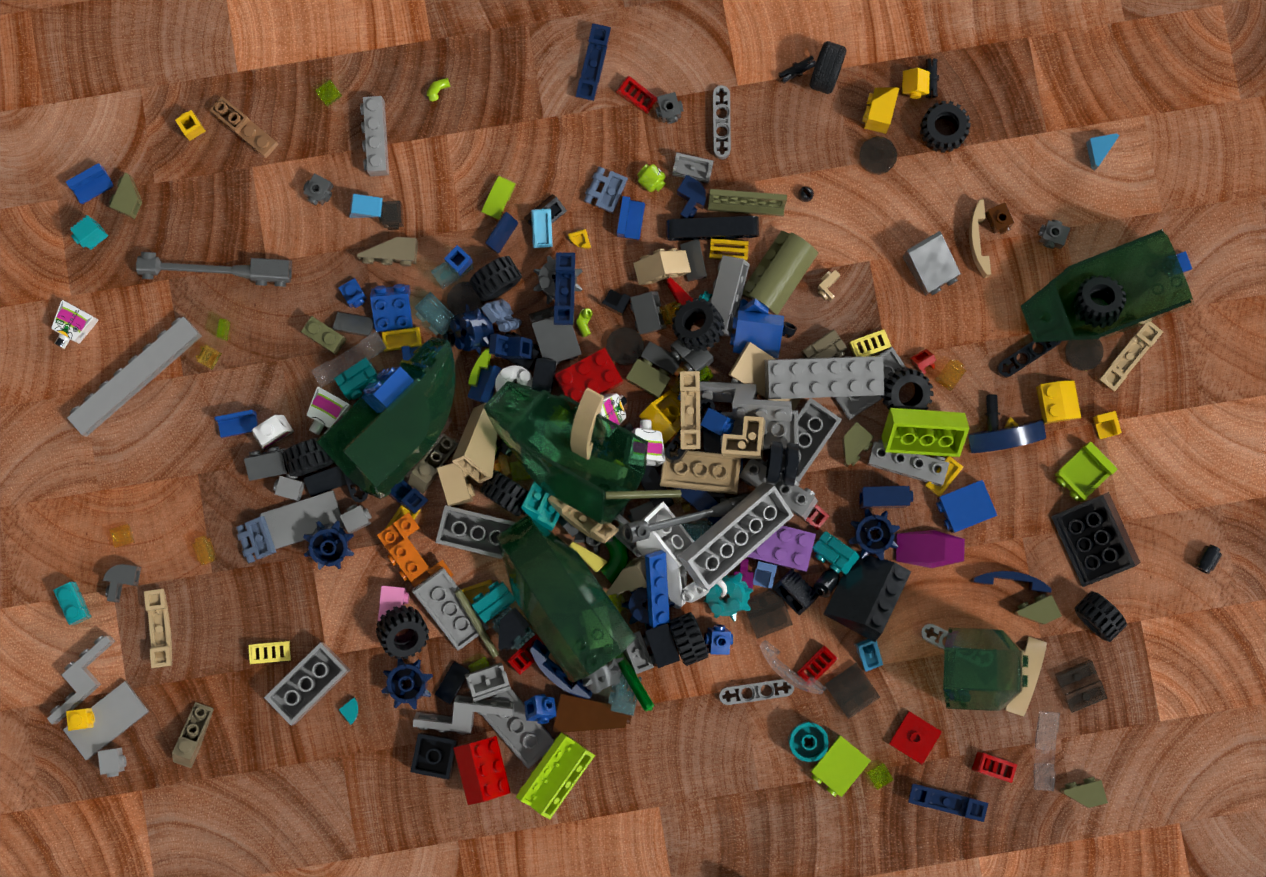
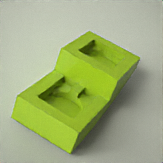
M498 176L481 212L499 220L507 202L510 200L516 183Z
M488 348L476 361L469 378V386L477 387L481 369H489L491 354Z

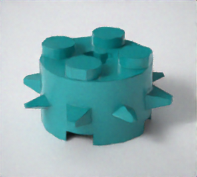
M742 573L726 575L721 579L727 586V594H729L730 598L727 595L721 597L722 588L717 584L706 595L704 602L708 603L715 618L730 616L734 622L736 621L737 612L751 610L747 602L753 589L748 588L747 583L742 581Z

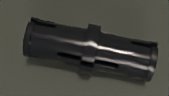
M810 55L799 63L795 62L790 68L779 72L778 76L780 79L782 78L781 82L785 84L794 77H800L805 71L815 67L816 61H813V56Z
M931 58L926 59V71L930 72L929 94L926 95V98H931V90L932 98L938 97L937 81H939V75H937L938 59L933 58L932 66Z

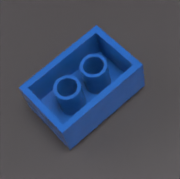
M401 366L383 369L376 376L378 380L374 383H369L363 389L364 394L361 398L376 413L388 412L416 385V382Z

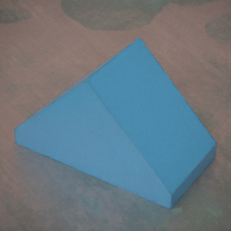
M1116 133L1094 137L1086 142L1091 169L1095 171L1120 135Z
M353 194L349 218L381 217L383 198Z
M867 638L854 644L865 672L883 665L877 641L873 642Z

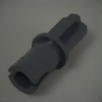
M989 394L986 396L987 413H985V416H987L988 432L999 430L998 415H1000V412H998V396L996 394Z

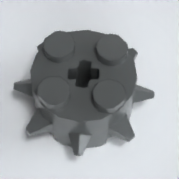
M549 255L547 256V263L541 269H534V272L539 276V283L533 288L534 291H543L544 295L547 296V304L555 300L554 278H556V260L552 259ZM575 269V291H582V288L577 284V277L583 272L582 269Z
M598 648L583 655L584 660L581 663H577L579 675L574 680L582 679L583 686H586L592 693H599L602 689L615 686L620 682L621 670L618 663L624 658L616 659L614 651L610 649L602 651L601 648Z

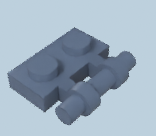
M598 167L596 173L592 176L593 180L590 187L586 189L584 202L591 204L592 199L596 198L598 199L596 207L613 214L628 178L613 171H610L608 177L603 176L605 169ZM599 183H604L601 193L597 192Z
M503 299L486 303L481 307L491 323L496 322L500 331L509 332L519 328L522 324L520 319L512 317L514 313L511 310V306Z
M264 516L246 522L247 531H245L244 525L236 527L238 532L237 538L238 541H241L242 553L246 557L248 564L255 562L253 554H255L256 559H262L277 553Z

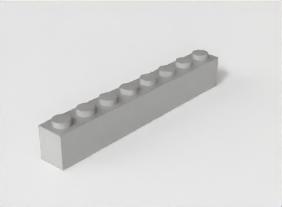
M183 316L173 321L171 328L167 331H162L157 336L158 339L147 344L142 349L143 352L140 355L133 356L125 368L118 369L110 381L103 382L95 394L91 393L88 395L80 407L76 406L70 411L67 419L81 435L87 437L202 337L188 319Z

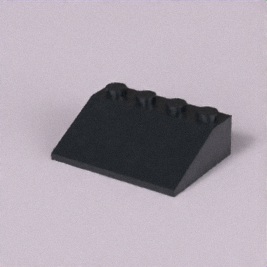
M1109 492L1051 516L1082 587L1133 568L1141 563Z
M857 552L859 559L846 575L843 573L823 615L876 642L884 631L911 571L895 562L880 560L870 555L861 558V553Z

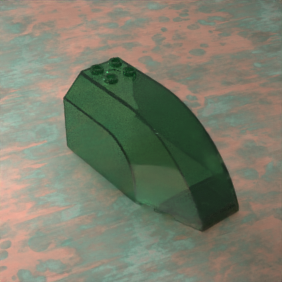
M1161 229L1068 266L1061 274L1051 280L1049 284L1022 304L1021 309L1034 342L1106 338L1195 305L1168 234ZM1094 275L1096 278L1098 275H1103L1104 278L1107 276L1111 277L1112 281L1116 280L1118 285H1122V291L1126 293V303L1120 317L1111 326L1108 327L1106 325L1105 328H1100V326L1094 328L1091 324H1084L1085 321L1078 319L1079 315L1075 314V308H1073L1074 298L1079 286L1085 279H1090ZM1097 297L1091 298V299L1093 300V302H1095V303L1098 304V305H1101V306H1107V305H1108V304H1107L1103 299H1101V298H1097Z
M432 337L413 352L414 356L408 361L402 360L398 363L414 381L382 413H376L360 398L316 440L342 472L365 493L380 499L388 496L391 489L404 480L405 475L426 455L440 436L449 417L455 392V363L448 340Z
M507 381L484 405L487 416L501 439L530 477L543 490L600 524L611 523L631 499H605V492L637 490L645 474L648 441L598 414L591 437V442L593 443L590 459L587 460L572 452L570 445L572 426L579 402L560 394L559 397L549 394V391L542 390L539 392L531 390L529 386Z
M526 515L496 536L514 599L571 683L585 678L623 653L636 639V636L580 554L561 538L533 520L529 515Z
M949 627L944 648L943 691L946 709L1003 710L1024 691V687H1028V675H1024V667H1028L1029 656L1025 655V651L1004 630Z

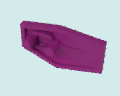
M936 530L897 534L896 562L927 568L964 562L965 539Z

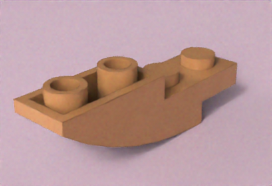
M223 96L211 107L210 111L265 158L279 145Z

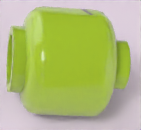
M646 164L637 174L639 177L638 183L648 192L655 190L659 192L666 184L664 182L665 173L654 164Z

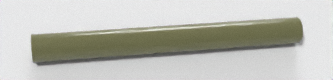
M681 490L608 491L604 493V498L681 497L682 493Z
M458 589L454 593L492 658L498 656L497 649L461 589Z

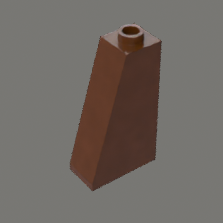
M561 693L553 732L564 733L625 728L626 724L631 722L632 713L629 712L628 707Z

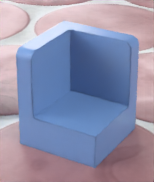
M758 561L753 585L772 589L777 565Z

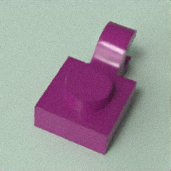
M745 558L740 563V572L734 571V575L742 573V581L747 583L748 588L753 589L754 572H748V559Z

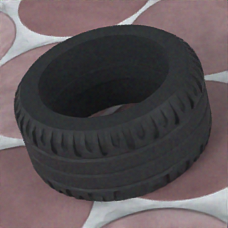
M826 41L823 44L809 84L813 90L825 94L833 92L847 52L844 46L831 43L830 41Z

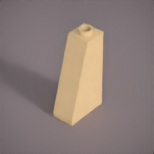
M487 403L473 408L452 459L453 463L478 483L491 479L494 469L499 413Z

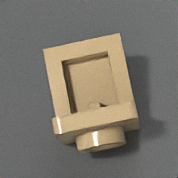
M836 270L832 273L828 271L821 278L823 282L817 288L819 290L818 294L824 300L828 299L830 302L835 296L828 288L840 277Z

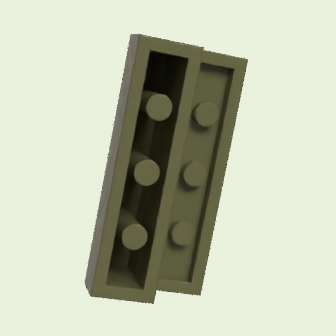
M781 230L745 284L742 295L750 300L757 299L769 308L768 312L778 315L818 255L817 250L798 235L792 232L789 234Z

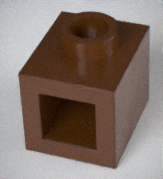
M1005 202L985 212L994 234L997 232L1004 234L1011 230L1010 227L1014 224V221Z

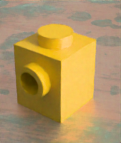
M920 68L903 71L902 93L909 95L912 99H919L922 95L929 94L930 72Z
M192 110L183 113L179 118L175 119L189 141L206 131Z
M92 708L66 711L68 731L94 727L95 716Z

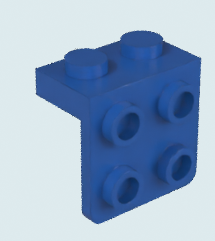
M396 284L393 287L380 285L372 288L370 300L374 327L377 332L413 327L409 300L410 285Z

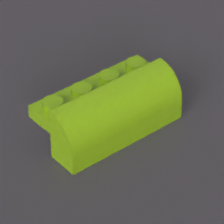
M561 732L554 740L548 752L543 755L536 769L532 771L526 783L520 788L516 798L531 806L540 815L551 819L595 755L576 740Z

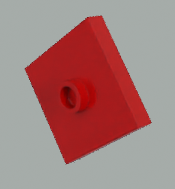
M908 711L888 744L923 765L942 731Z

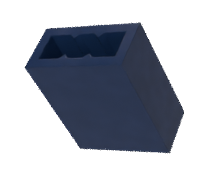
M910 486L862 487L859 489V509L906 508L913 502V490H910Z

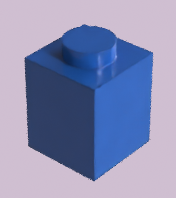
M458 245L444 258L445 262L459 276L473 263L472 258Z
M708 408L700 425L723 436V434H730L732 432L735 420Z

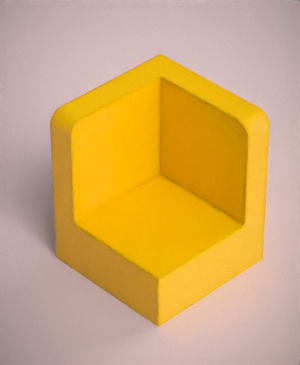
M1116 411L1093 417L1099 439L1121 434Z

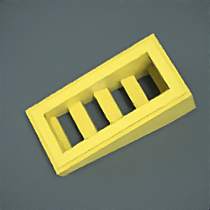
M885 329L849 342L854 357L870 356L891 348ZM880 335L885 344L884 346H881L878 336ZM872 338H874L878 348L874 349L871 341ZM865 341L868 342L869 347L871 349L870 351H867V348L864 343ZM857 344H861L864 353H860Z
M574 542L570 544L571 548L596 573L608 563L605 559Z
M290 641L249 645L250 664L291 661ZM280 646H283L284 657H280ZM264 647H267L268 659L264 657ZM272 647H275L276 658H273ZM256 648H259L260 659L256 660Z

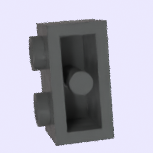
M651 291L630 297V307L636 318L635 327L640 335L667 329L658 292Z
M279 446L268 448L266 452H260V450L249 452V455L244 458L249 481L288 473L282 455L285 448L279 449Z

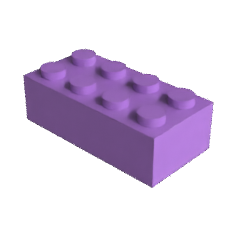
M782 526L746 558L807 572L816 534Z

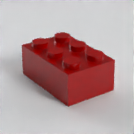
M606 348L595 352L554 375L573 410L578 408L587 388L602 395L624 384Z
M497 736L453 747L468 805L485 802L511 793Z

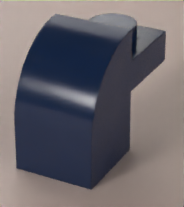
M686 175L677 190V195L688 201L680 214L681 219L693 218L698 210L696 206L703 209L706 201V192L703 185L691 176Z
M491 334L489 353L500 358L531 359L532 340L524 337H507Z

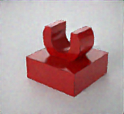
M928 349L910 358L913 365L923 374H926L925 367L927 366L935 369L934 362L937 360Z

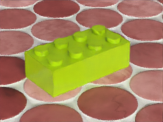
M890 408L881 438L884 450L888 453L960 457L969 431V424L965 413Z

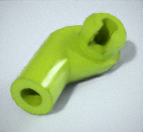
M448 78L435 81L430 85L427 90V96L430 101L438 100V92L441 89L450 87Z
M589 308L581 310L576 320L583 338L591 334L588 323L593 313Z

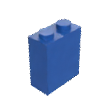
M738 310V316L733 318L732 328L736 329L735 334L731 333L730 345H733V353L741 354L747 342H751L772 357L779 358L784 316Z
M983 480L937 498V508L940 513L943 512L946 519L944 520V525L947 531H951V533L998 516Z

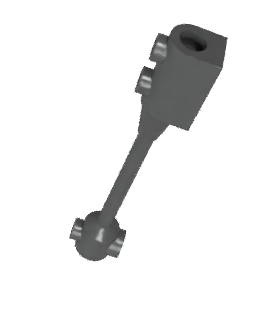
M141 252V256L137 257L136 271L138 275H142V279H154V275L158 276L161 270L233 274L256 281L255 285L267 286V282H274V286L286 287V283L291 282L292 260L251 258V265L215 266L162 263L159 257H156L155 252Z
M752 491L720 498L719 504L707 510L652 524H647L645 520L624 524L623 536L627 543H633L648 539L652 531L707 517H723Z

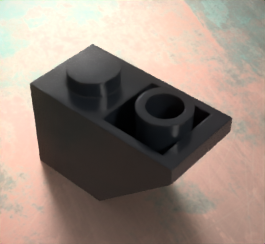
M516 607L500 620L498 642L500 651L504 649L508 651L516 644L514 640L518 636L523 638L530 632L529 627L531 624Z

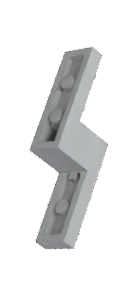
M700 381V401L710 399L713 402L732 403L733 418L744 419V416L764 417L765 420H792L791 401L757 400L756 384Z
M100 636L94 641L95 645L90 650L87 648L79 655V660L71 662L64 668L65 672L62 676L76 693H70L65 698L66 702L63 705H57L50 711L51 715L47 719L51 724H58L66 716V711H72L101 685L87 669V666L116 642L111 636Z
M456 695L453 716L416 712L413 719V727H418L421 730L437 729L439 732L454 731L461 735L471 734L474 712L480 715L496 714L498 717L505 718L512 716L514 702L486 698L474 702L472 697Z

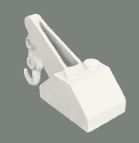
M663 501L642 520H645L647 524L675 518V516ZM681 524L652 531L648 539L636 542V548L642 556L659 550L666 552L668 596L670 601L675 603L673 607L676 609H680L686 602H695L710 591L698 587L694 581L687 585V570L677 556L695 541ZM720 580L716 584L722 588L721 597H724L727 594V586L723 580Z

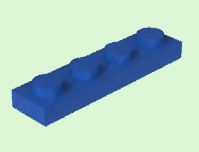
M663 550L645 555L649 626L652 628L670 622L666 552Z

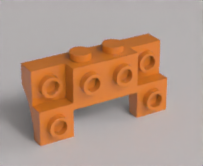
M408 512L377 535L390 554L387 556L393 566L398 565L401 569L398 573L404 581L408 580L413 588L442 567L452 577L453 573L443 559L429 568L408 539V536L420 529Z

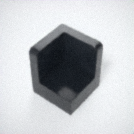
M611 289L601 304L603 307L622 316L631 298L626 294L622 295Z

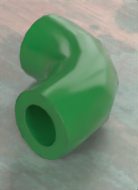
M615 536L613 541L604 543L610 557L608 563L601 569L611 584L614 583L629 560L628 548Z

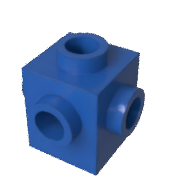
M717 624L714 627H708L707 633L704 635L708 652L716 655H730L733 634L725 628V625Z
M539 694L524 702L527 721H537L538 724H546L550 719L556 717L554 697H546L545 694Z

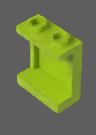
M1090 441L1054 475L1057 477V483L1063 488L1066 486L1070 491V496L1075 501L1084 502L1098 486L1118 469Z
M838 735L826 754L810 770L813 773L811 777L819 784L824 782L828 786L826 790L834 797L837 794L842 797L871 762L869 758L846 739Z

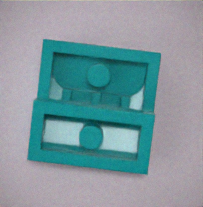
M536 476L521 508L537 523L552 531L560 516L548 502V498L555 491L552 490L553 485Z

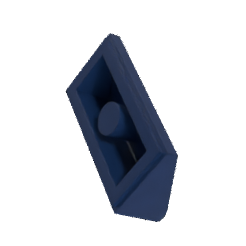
M508 212L503 214L485 242L486 246L496 253H500L518 225L517 220Z

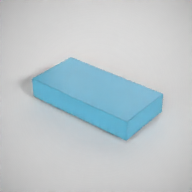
M532 209L533 248L553 247L551 209Z

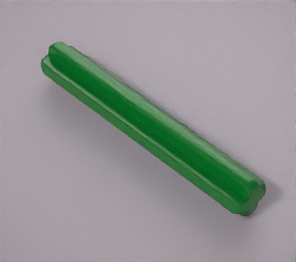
M623 652L615 653L616 659L624 658L618 665L643 710L646 712L652 711L654 703Z

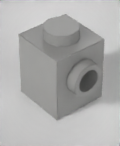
M286 474V477L280 476L279 480L276 479L273 490L275 495L300 501L305 483L297 481V477Z
M352 505L346 509V513L340 515L347 532L350 534L371 524L369 519L372 516L368 508L364 509L361 505Z
M122 747L98 751L100 775L107 774V777L119 776V772L125 771L124 767H126L127 762L125 755H123Z

